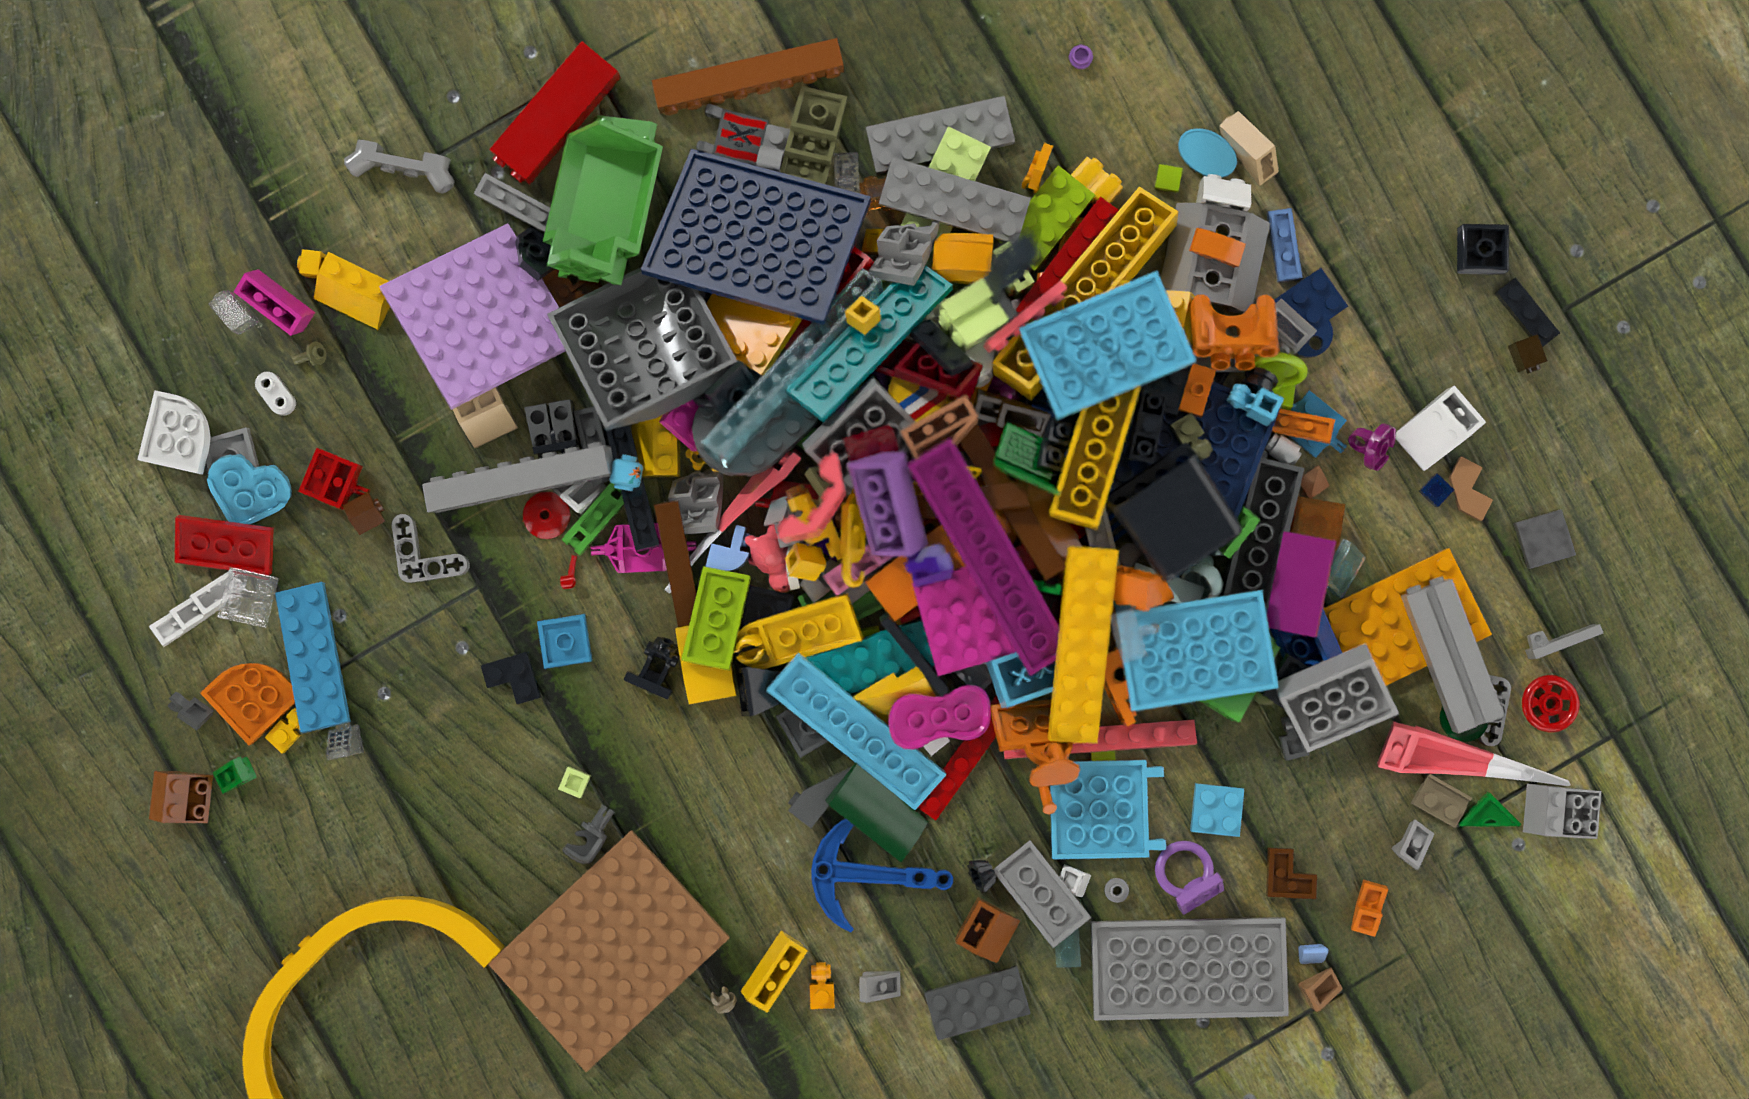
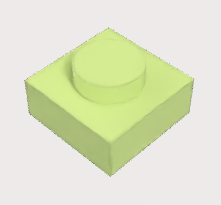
M568 766L558 789L582 798L591 775Z

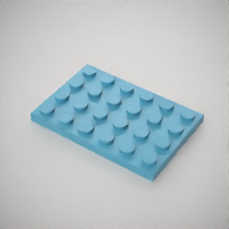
M1157 271L1019 328L1057 420L1196 362Z
M1262 590L1154 607L1148 611L1136 610L1115 614L1131 711L1278 688Z

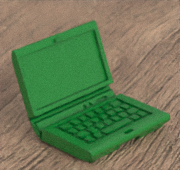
M1007 423L994 457V465L1003 472L1059 495L1060 491L1047 482L1051 479L1052 473L1037 468L1042 438Z

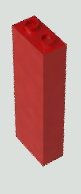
M581 41L489 149L494 155L492 159L502 168L505 165L512 170L510 174L517 181L522 183L524 180L530 185L566 143L567 134L576 131L620 80L621 76L618 70Z

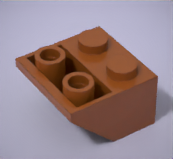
M154 771L149 819L161 823H208L213 775L179 771Z
M977 897L955 937V942L972 953L997 963L1020 920L984 899Z

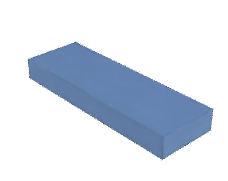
M1292 208L1268 211L1267 219L1270 223L1269 232L1277 283L1300 280L1303 277Z

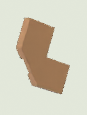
M1461 456L1448 477L1449 483L1453 488L1458 510L1478 521H1482L1493 499L1472 489L1483 467Z

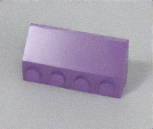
M886 452L848 463L872 556H912L925 547L928 543L904 452Z

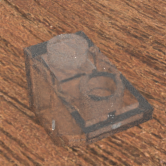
M229 290L217 293L213 297L214 300L208 303L225 325L238 335L259 323L246 301Z

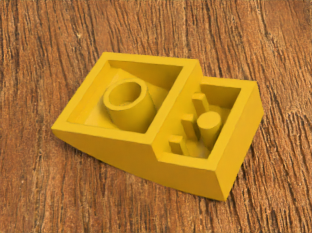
M689 626L675 628L688 703L694 704L736 696L737 689L732 663L730 671L682 661Z
M915 667L898 678L893 672L853 697L889 725L890 710L893 704L901 697L909 694H920L929 697H936L923 673L918 667Z

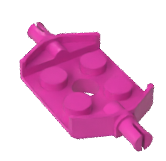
M654 523L660 547L649 549L644 555L635 551L629 525H616L607 544L591 545V550H600L591 551V556H608L617 573L667 571L658 523ZM687 541V546L697 545L696 541ZM688 547V551H695L697 547Z

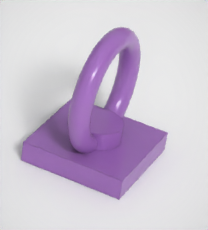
M1178 841L1168 845L1166 850H1162L1155 864L1157 881L1164 891L1176 897L1178 908L1183 915L1224 891L1223 880L1219 874L1215 873L1213 875L1214 867L1210 855L1200 845L1190 841ZM1184 850L1195 853L1201 859L1204 873L1203 877L1194 879L1184 889H1181L1168 881L1165 874V864L1172 854Z

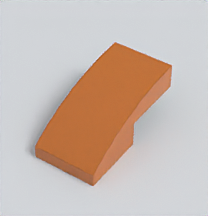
M1196 228L1189 251L1207 259H1215L1229 266L1239 267L1246 244L1209 230Z
M1363 880L1353 915L1352 931L1376 936L1383 916L1381 910L1388 892L1387 886Z

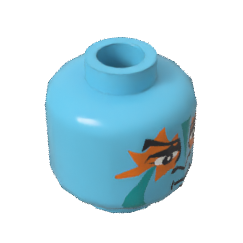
M622 455V459H615L612 462L609 480L614 484V488L633 491V488L640 486L643 465L636 462L637 457Z

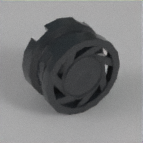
M1254 367L1246 370V378L1242 379L1240 384L1247 385L1253 394H1256L1261 388L1273 393L1272 389L1276 388L1278 380L1270 371Z

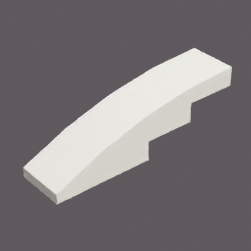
M230 570L190 595L189 599L171 609L169 614L151 624L149 628L161 645L165 647L245 591L246 588L236 574Z

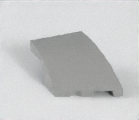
M932 221L931 226L916 227V224L913 223L904 226L886 227L877 239L879 256L869 269L870 278L914 286L934 246L939 230V221Z
M712 468L704 472L697 470L688 476L681 477L672 482L668 500H679L685 534L718 532L723 500L722 473L712 471Z

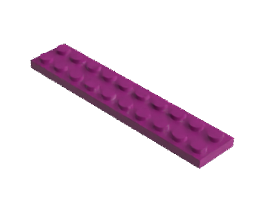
M947 439L908 463L907 466L1026 671L1031 676L1056 660L1059 626L951 439Z

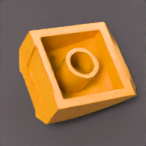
M974 233L941 234L934 241L932 270L950 283L973 284L983 279V277L987 276L992 259L993 235Z

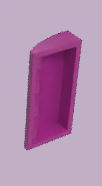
M1283 531L1266 616L1268 628L1317 637L1336 541Z

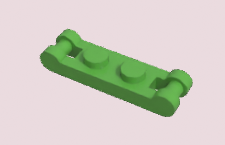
M610 483L562 538L566 545L570 544L575 548L574 552L579 556L587 550L594 539L624 506L622 495L618 500L612 496L615 490L621 493V489L614 488L613 483ZM579 531L586 536L582 541L576 537Z

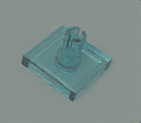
M1342 540L1333 556L1327 589L1334 596L1343 599L1366 559L1355 545L1348 540Z

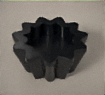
M986 860L969 861V865H967L969 869L968 874L977 891L979 890L983 894L996 882L995 871Z

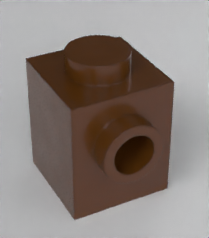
M369 492L343 505L349 522L359 535L385 522L382 514L385 509L378 498L373 499Z

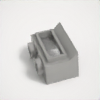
M1282 298L1276 303L1279 349L1283 353L1295 355L1317 330Z

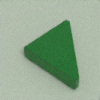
M1032 580L1039 592L1052 595L1060 594V584L1052 585L1043 581Z
M1487 792L1458 823L1460 827H1520L1521 825L1490 792Z

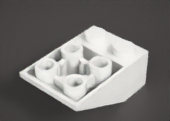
M1452 386L1442 392L1396 432V440L1417 465L1425 471L1470 437L1486 421L1455 386Z

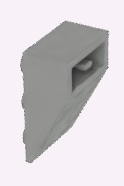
M1527 784L1523 832L1543 836L1597 839L1601 791Z

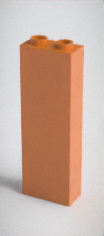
M993 511L1005 534H1010L1012 532L1009 529L1010 523L1003 513L999 515L996 511ZM941 523L925 534L928 543L925 547L940 544V546L944 545L945 552L949 553L953 570L965 567L964 562ZM896 556L865 580V584L894 621L918 604L912 585L911 572L907 573L905 563H908L907 556Z

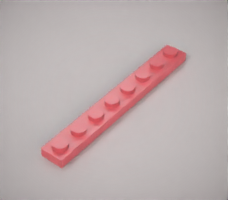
M1182 720L1131 724L1129 726L1099 727L1097 743L1073 744L1070 754L1196 745L1195 721ZM1024 749L1004 751V759L1027 758Z

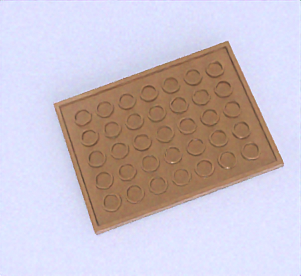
M631 830L488 965L584 1071L587 1072L720 948L730 936L634 831Z

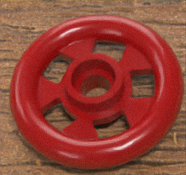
M1544 675L1536 678L1526 687L1522 696V711L1525 718L1533 727L1543 732L1553 733L1566 729L1575 721L1580 708L1579 696L1574 686L1566 679L1556 675ZM1553 685L1562 688L1560 695L1551 692ZM1541 688L1544 693L1537 699L1534 693L1537 689ZM1549 699L1553 701V706L1551 708H1548L1546 705V702ZM1563 700H1569L1568 711L1562 710ZM1537 705L1543 713L1539 717L1534 714L1532 709ZM1558 714L1559 721L1550 723L1549 716Z

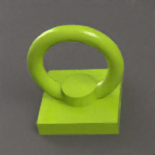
M1279 352L1276 356L1269 358L1256 356L1255 367L1264 368L1277 377L1278 383L1276 388L1272 390L1274 394L1284 398L1280 409L1291 410L1295 386L1305 380L1308 374L1306 364L1298 357Z

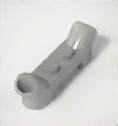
M357 140L355 152L344 158L345 166L356 177L377 166L381 167L380 170L388 173H395V170L403 171V174L409 177L418 178V175L426 176L438 193H445L454 185V179L448 172L450 159L433 153L424 152L423 160L419 161L383 154V148L378 143Z

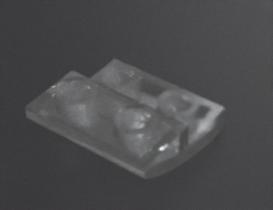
M230 567L217 617L266 628L279 578Z

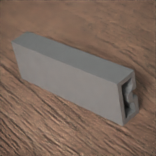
M1443 576L1430 580V585L1421 588L1420 585H1416L1406 589L1407 594L1402 595L1401 598L1452 732L1461 733L1475 728L1477 725L1504 717L1505 715L1453 580H1444Z

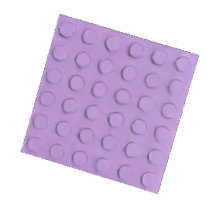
M505 224L379 286L451 410L566 351L547 315L558 309L559 306L543 280H535L519 266L515 244L517 237L509 224Z

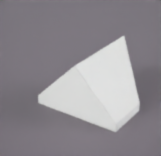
M585 481L552 489L577 513L583 515L605 490L606 486L600 484L593 487L591 482Z

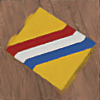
M892 377L888 393L916 422L952 403V400H949L950 395L896 377Z

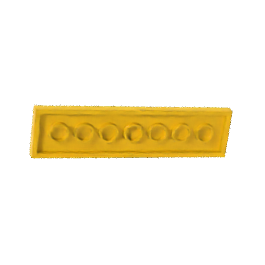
M1068 546L1048 731L1049 741L1098 742L1118 550Z

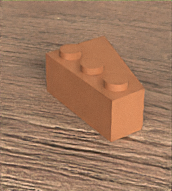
M965 395L900 432L912 456L916 459L947 439H951L956 447L978 423V416Z

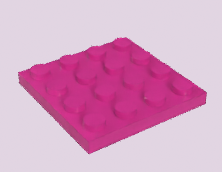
M966 566L954 569L951 572V579L916 588L912 581L938 676L1016 653Z

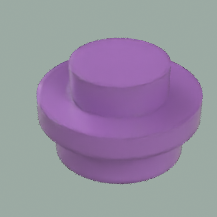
M1085 45L1075 46L1069 54L1071 65L1077 69L1087 68L1093 59L1092 51Z

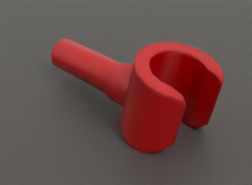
M571 556L568 575L560 577L563 589H571L576 585L574 574L577 556Z

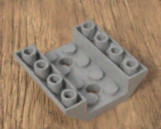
M1177 203L1175 208L1178 211L1177 226L1169 236L1160 278L1164 289L1191 292L1194 296L1203 294L1210 298L1211 304L1227 307L1229 312L1245 313L1254 301L1270 223L1253 213L1208 203ZM1218 226H1224L1228 230L1227 237L1245 243L1246 246L1239 267H1232L1218 260L1207 259L1190 252L1189 249L1196 228L1216 233ZM1209 272L1215 273L1218 276V283L1215 285L1209 284L1206 281V274Z

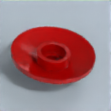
M537 493L524 506V525L532 535L538 538H556L567 529L570 523L571 512L569 505L556 493ZM545 510L549 512L547 519L541 517V513Z

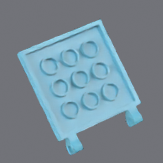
M1147 760L1072 761L1080 767L1077 779L1067 784L1050 786L1053 803L1057 806L1056 811L1051 814L1052 859L1149 857V850H1166V840L1149 839L1147 777H1164V767H1147Z

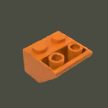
M1123 565L1117 566L1113 596L1116 604L1133 605L1137 610L1148 611L1151 607L1164 605L1165 602L1174 599V593L1160 575Z

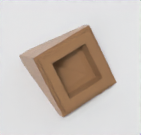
M1318 465L1303 475L1300 486L1307 497L1311 499L1330 485L1321 467Z

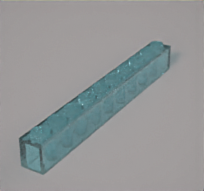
M864 268L858 272L834 298L825 325L812 322L702 441L708 456L724 468L736 458L791 398L786 391L789 386L850 326L846 321L845 311L861 296L873 302L884 291L880 279Z

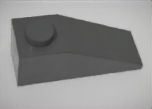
M852 766L804 789L801 794L796 792L788 802L791 805L788 811L812 828L829 806L825 799Z

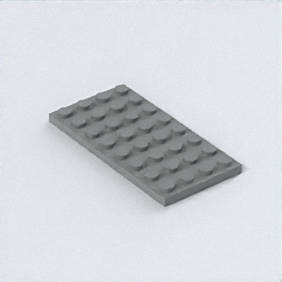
M1286 918L1091 921L1094 1020L1289 1016Z

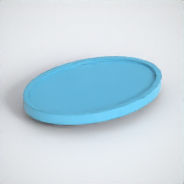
M1191 129L1186 131L1179 139V153L1184 162L1195 172L1203 176L1215 174L1223 178L1230 175L1236 168L1237 157L1235 151L1220 135L1206 129Z

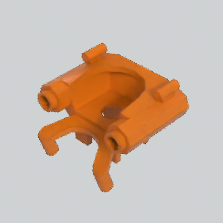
M1203 294L1196 295L1190 302L1193 353L1195 356L1202 358L1210 356L1212 369L1226 370L1231 365L1230 359H1235V367L1238 370L1246 371L1255 367L1256 354L1269 358L1279 353L1276 303L1270 295L1259 296L1256 304H1251L1245 313L1237 316H1226L1217 313L1211 306L1210 298ZM1230 327H1235L1239 336H1228L1226 330Z

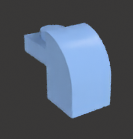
M736 525L730 548L711 543L706 567L731 572L745 565L750 557V553L741 550L742 547H747L744 541L745 537L750 535L746 533L747 528Z

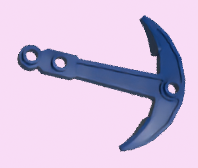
M843 819L834 825L821 840L813 858L811 881L816 900L829 919L849 932H852L854 928L844 915L839 899H835V882L903 884L906 887L932 889L936 886L941 890H947L953 884L952 874L945 869L935 872L932 868L906 867L904 869L838 861L836 857L839 845L844 843L850 830L854 827L847 819ZM821 865L827 866L828 872L825 874L820 873L819 867ZM917 873H922L924 875V879L922 881L915 880V875ZM941 875H946L948 877L946 883L939 882V877Z

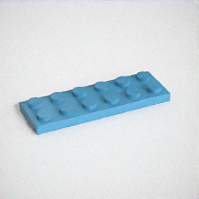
M318 582L276 592L275 596L300 732L307 733L351 722L325 583Z

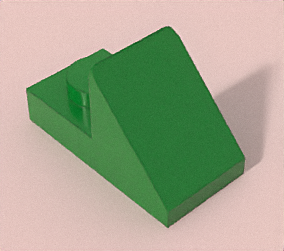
M241 756L229 761L213 772L222 794L257 777L249 758H241Z

